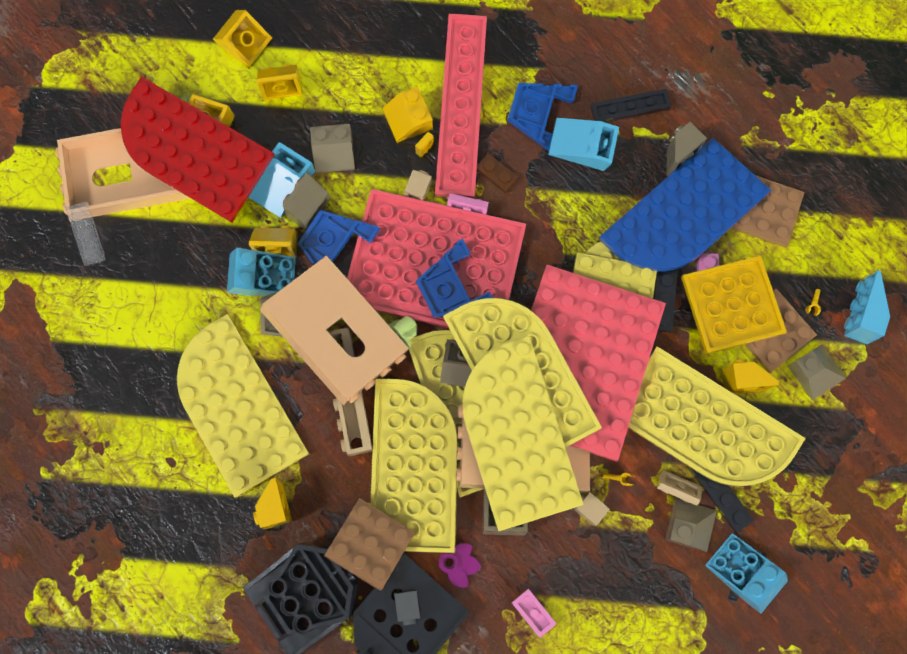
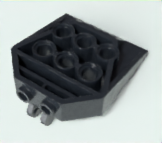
M306 542L300 543L243 587L286 654L303 653L354 613L358 589L357 576L324 556L330 546ZM299 565H302L305 569L304 576L298 573ZM278 581H282V582H283V584H284V590H283V591H281V590L278 589V587H277ZM311 583L317 586V594L311 592ZM290 599H293L296 602V609H292L290 607ZM323 602H327L330 605L329 612L323 610ZM302 617L309 621L308 628L302 625Z
M404 553L383 589L380 591L374 588L353 613L355 646L358 648L356 652L358 654H436L470 612ZM394 589H401L404 593L417 591L418 605L421 610L420 619H416V624L403 625V621L398 622L396 603L392 597ZM378 609H383L387 615L386 619L382 622L375 618V612ZM429 618L437 622V627L432 631L427 630L424 625L425 621ZM394 624L401 625L403 628L402 635L394 636L391 633V627ZM415 639L419 642L420 647L416 651H411L407 647V642Z

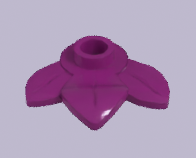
M466 543L456 545L455 553H443L439 558L440 569L448 573L452 584L462 588L468 587L467 575L474 574L481 569L478 560L470 556L472 545ZM447 558H451L454 561L451 567L445 564Z

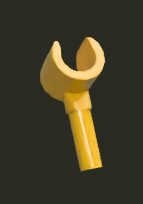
M820 289L815 290L811 305L806 307L805 311L807 314L810 313L811 307L815 308L814 316L820 314L821 308L818 305Z
M623 473L622 475L603 474V478L620 481L625 486L633 485L626 482L627 476L635 477L630 473Z

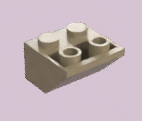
M305 173L302 178L296 181L292 193L285 196L282 207L289 220L307 230L319 211H323L329 203L330 197L326 190Z

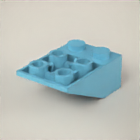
M556 118L548 155L604 171L612 164L619 127L601 121Z
M279 142L272 151L275 156L249 198L279 218H282L285 213L282 207L285 196L292 193L294 185L299 178H302L305 173L312 177L315 170L312 162Z
M236 248L230 253L227 293L267 296L279 292L294 280L296 257Z
M879 270L858 282L855 290L858 292L856 299L850 305L852 312L844 324V329H846L844 336L865 344L885 336L890 319L882 275Z
M733 533L705 565L759 613L765 610L788 582L786 572Z

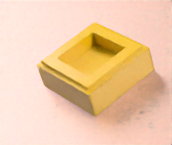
M427 132L415 145L416 154L420 157H423L434 145V138L431 133Z

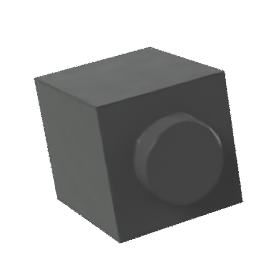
M417 591L394 594L398 622L403 621V625L416 624V619H420Z

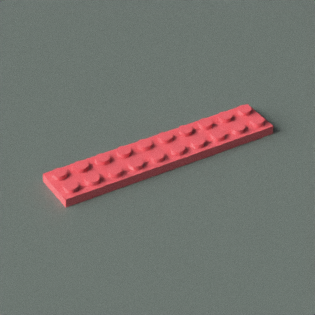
M449 14L435 196L449 197L451 193L475 199L487 16Z

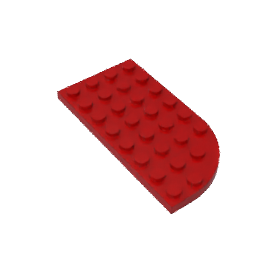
M142 76L128 96L123 108L121 134L125 148L133 161L150 175L231 223L237 217L275 156L273 152Z

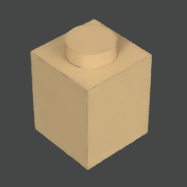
M413 170L404 190L405 197L425 201L432 184V176H429L427 172L422 170Z
M590 492L586 495L582 493L581 498L584 505L576 507L574 510L592 526H597L610 509Z

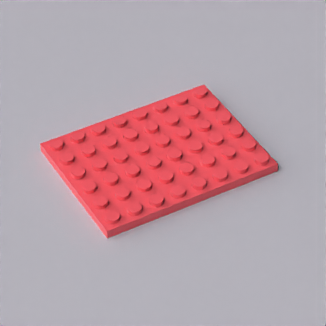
M371 189L362 222L376 225L381 230L371 244L358 235L347 279L375 311L403 318L409 316L416 321L449 328L444 317L433 318L416 284V280L434 263L436 264L462 238L471 256L453 264V267L469 299L473 300L490 291L493 298L509 300L526 228L525 223Z
M546 265L531 311L541 319L549 330L602 427L569 446L617 462L666 303Z

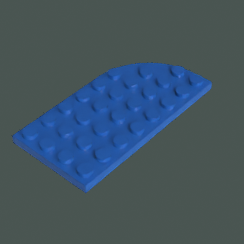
M712 137L700 150L695 152L599 237V240L619 259L642 269L648 268L657 272L675 270L690 264L701 256L764 199L771 189Z

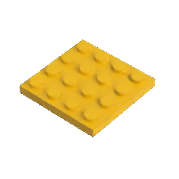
M761 256L685 274L681 277L705 354L787 333Z

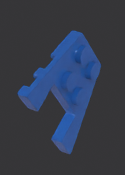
M518 83L507 121L549 151L553 134L544 130L553 98L572 104L578 85L562 86L561 84H554L553 86L540 83Z
M320 210L299 240L298 245L314 265L325 256L334 262L353 233H356L371 244L381 228Z
M463 238L416 280V284L434 319L443 318L447 313L469 302L493 298L489 291L473 300L469 299L453 267V264L471 256Z

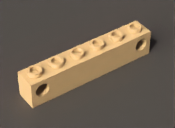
M349 327L328 332L334 339H342L344 351L349 356L355 357ZM362 390L359 392L361 396L352 404L348 401L343 406L337 398L333 399L335 411H339L340 419H337L339 432L343 431L344 439L341 440L342 451L347 452L349 457L373 452ZM360 438L363 447L353 449L351 447L352 440Z

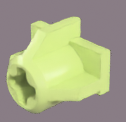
M405 316L388 324L408 348L411 347L410 339L417 335V324L414 319Z

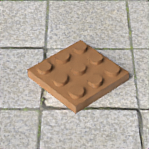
M756 176L771 191L730 229L786 248L791 238L804 192Z
M774 289L773 292L787 333L745 344L747 349L768 373L775 370L817 336L777 289Z
M359 498L324 556L381 591L415 532Z

